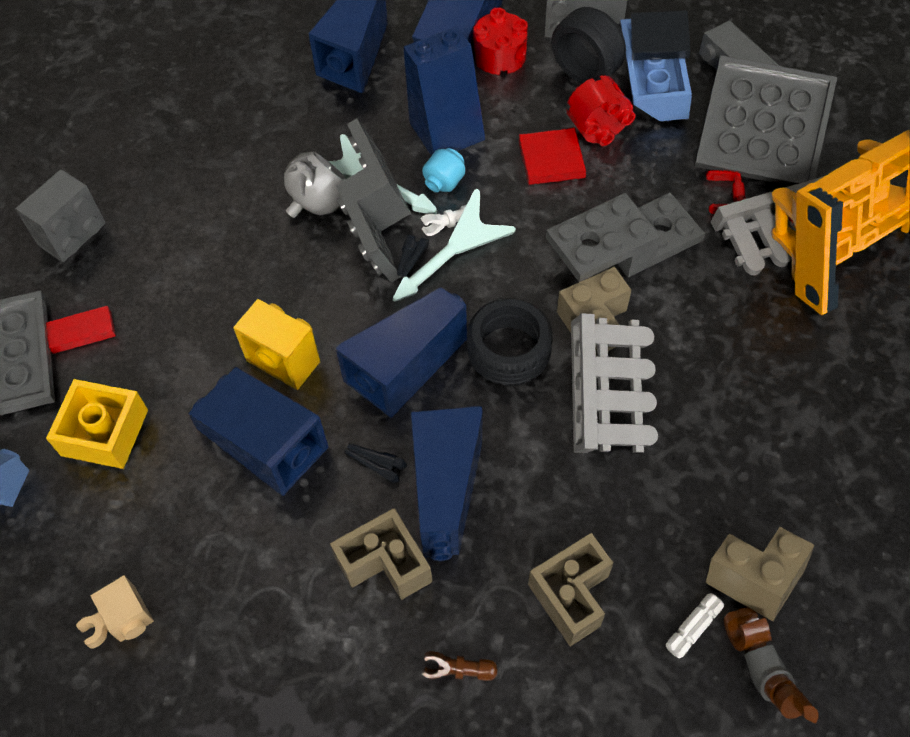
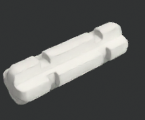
M709 593L698 605L699 607H696L679 627L678 633L675 632L666 643V648L675 657L682 658L690 649L691 644L696 642L723 609V602L714 594Z

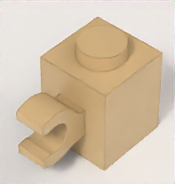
M123 575L90 595L99 612L81 619L76 626L82 633L95 627V633L84 642L89 648H96L105 641L107 631L122 642L125 639L130 640L142 634L146 626L154 622L136 587Z

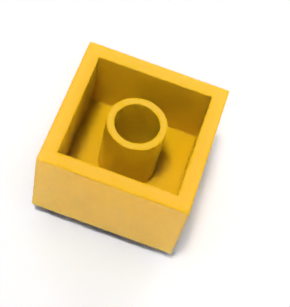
M257 299L233 327L246 361L296 390L302 386L320 363L312 327L301 318L294 319L285 314L276 304L271 303L268 305Z
M73 379L46 439L62 457L124 469L148 409L137 391Z

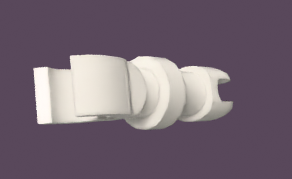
M466 205L453 212L451 209L443 212V215L431 213L422 216L420 219L426 226L432 223L428 227H423V232L431 236L440 232L445 226L448 228L456 226Z

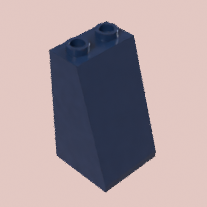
M336 0L308 33L317 76L363 93L388 24L386 0Z
M428 0L412 36L413 41L417 42L457 26L471 44L473 54L475 24L480 18L490 14L492 9L499 8L503 0Z
M456 26L404 46L409 121L431 156L437 149L451 148L455 151H460L484 141L485 134L472 48L460 29Z
M440 287L342 342L335 349L343 382L392 418L467 340L466 304L457 294H450Z
M237 367L229 374L222 376L216 386L205 397L197 400L192 410L188 413L196 429L282 496L329 448L318 415Z
M482 406L411 412L420 534L423 556L425 558L431 557L434 561H444L452 558V555H459L482 446Z

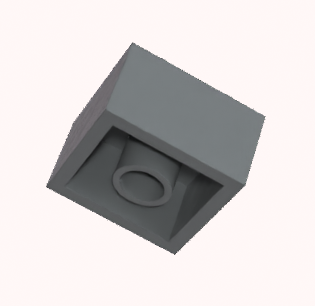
M61 169L15 208L37 245L61 262H64L77 252L90 237L106 224L87 185Z

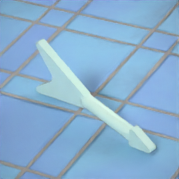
M342 134L340 135L343 158L329 162L347 179L363 170L358 160L361 158V153L357 154L346 135ZM397 184L405 202L412 205L413 211L436 214V207L424 194L418 196Z
M475 189L448 244L409 279L408 277L402 279L393 296V301L396 302L415 295L418 291L417 287L454 254H460L512 235L516 230L515 227L482 223L479 217L480 191Z

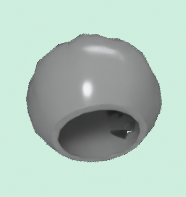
M314 151L300 153L289 162L284 173V186L294 200L286 209L287 214L295 218L303 208L318 215L335 212L340 208L337 199L341 197L336 185L346 180L345 176Z

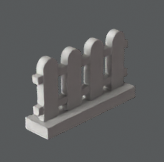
M823 177L792 185L786 188L797 193L799 189L807 186L810 183H814ZM772 192L718 207L711 220L715 232L723 230L722 236L724 240H731L738 255L734 260L737 267L743 265L745 271L750 275H757L762 271L765 266V258L770 257L772 262L779 267L788 265L792 259L784 248L772 238V230L775 228V202L772 200ZM788 220V227L796 231L794 223ZM758 231L766 248L758 249L751 232Z
M581 313L571 321L574 453H588L598 449V445H600V452L611 451V446H633V453L644 452V447L653 445L658 439L657 430L653 426L643 425V413L654 410L657 400L652 393L642 392L641 380H647L655 374L654 363L648 359H641L640 348H645L652 344L654 333L648 327L639 326V320H630L627 326L607 324V318H598L595 324V314ZM608 346L629 347L630 358L608 357ZM596 378H598V390L596 389ZM609 379L630 380L631 391L609 390ZM597 412H599V423H597ZM610 412L631 413L632 424H610Z

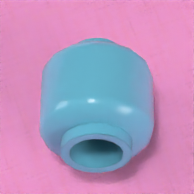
M437 149L422 168L423 176L426 179V186L434 192H451L465 175L464 159L454 149Z

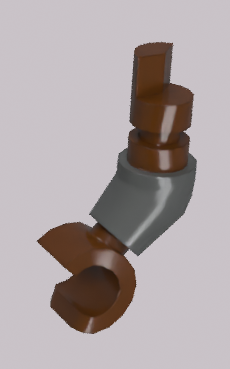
M748 607L729 612L725 615L723 619L724 626L732 645L738 651L746 649L749 651L744 654L752 683L759 694L766 701L774 703L775 707L785 718L794 719L802 715L805 719L816 724L819 715L817 709L795 686L793 676L787 670L774 646L766 644L772 640L767 619H759L758 614Z

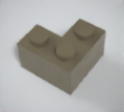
M612 267L559 291L557 313L570 333L571 321L581 313L595 314V324L598 318H607V324L619 325L614 316L627 311L631 288L617 269ZM608 346V351L616 347Z
M395 508L330 543L334 557L351 588L384 570L396 593L402 600L433 582L431 567Z
M779 527L764 552L729 534L711 559L706 583L769 620L774 621L806 570L815 545L782 527Z
M592 533L532 569L529 575L528 586L569 646H572L601 627L605 613L591 595L589 589L609 577L613 561Z

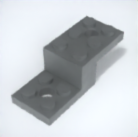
M358 118L347 124L352 134L348 139L357 154L361 152V158L358 160L363 170L336 185L341 196L337 199V202L344 214H349L351 218L347 223L356 238L360 237L362 243L358 245V248L365 260L371 261L378 275L384 274L390 282H393L402 276L397 275L398 268L380 231L410 215L411 212L380 150Z
M671 192L640 207H637L628 195L623 193L546 230V239L579 282L616 264L629 278L702 242L705 236V232ZM664 225L669 228V231L657 230L655 226ZM586 239L594 240L597 243V245L593 247L583 245L582 241Z

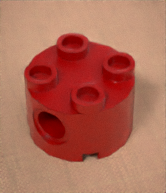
M494 8L490 11V14L480 18L474 26V56L477 66L493 75H500V71L506 70L507 74L520 69L526 61L527 21L519 18L517 15L506 12L502 8Z
M603 75L599 76L602 80L595 81L591 78L577 87L568 100L570 108L569 110L566 109V112L587 142L606 146L614 140L615 135L621 132L625 126L630 125L635 120L636 114L633 112L632 103L625 97L613 78Z

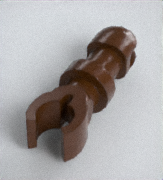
M428 651L424 654V659L426 661L435 660L439 666L436 669L425 667L422 674L427 678L434 679L452 674L455 675V679H463V676L478 677V680L490 681L497 676V665L488 659L470 661L464 660L465 656L457 655V659H451L440 652Z

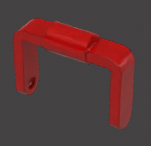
M710 170L706 173V179L710 181H733L734 202L746 199L744 183L741 182V174L739 172ZM711 204L709 206V213L715 214L718 207L727 204Z

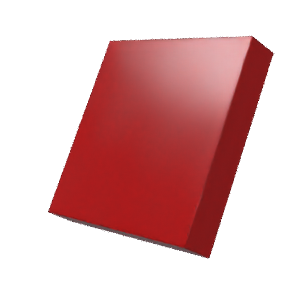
M575 128L519 135V146L528 185L586 177V168Z

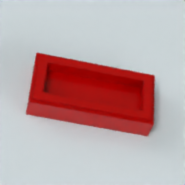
M108 306L46 322L48 345L53 354L116 337L111 310Z

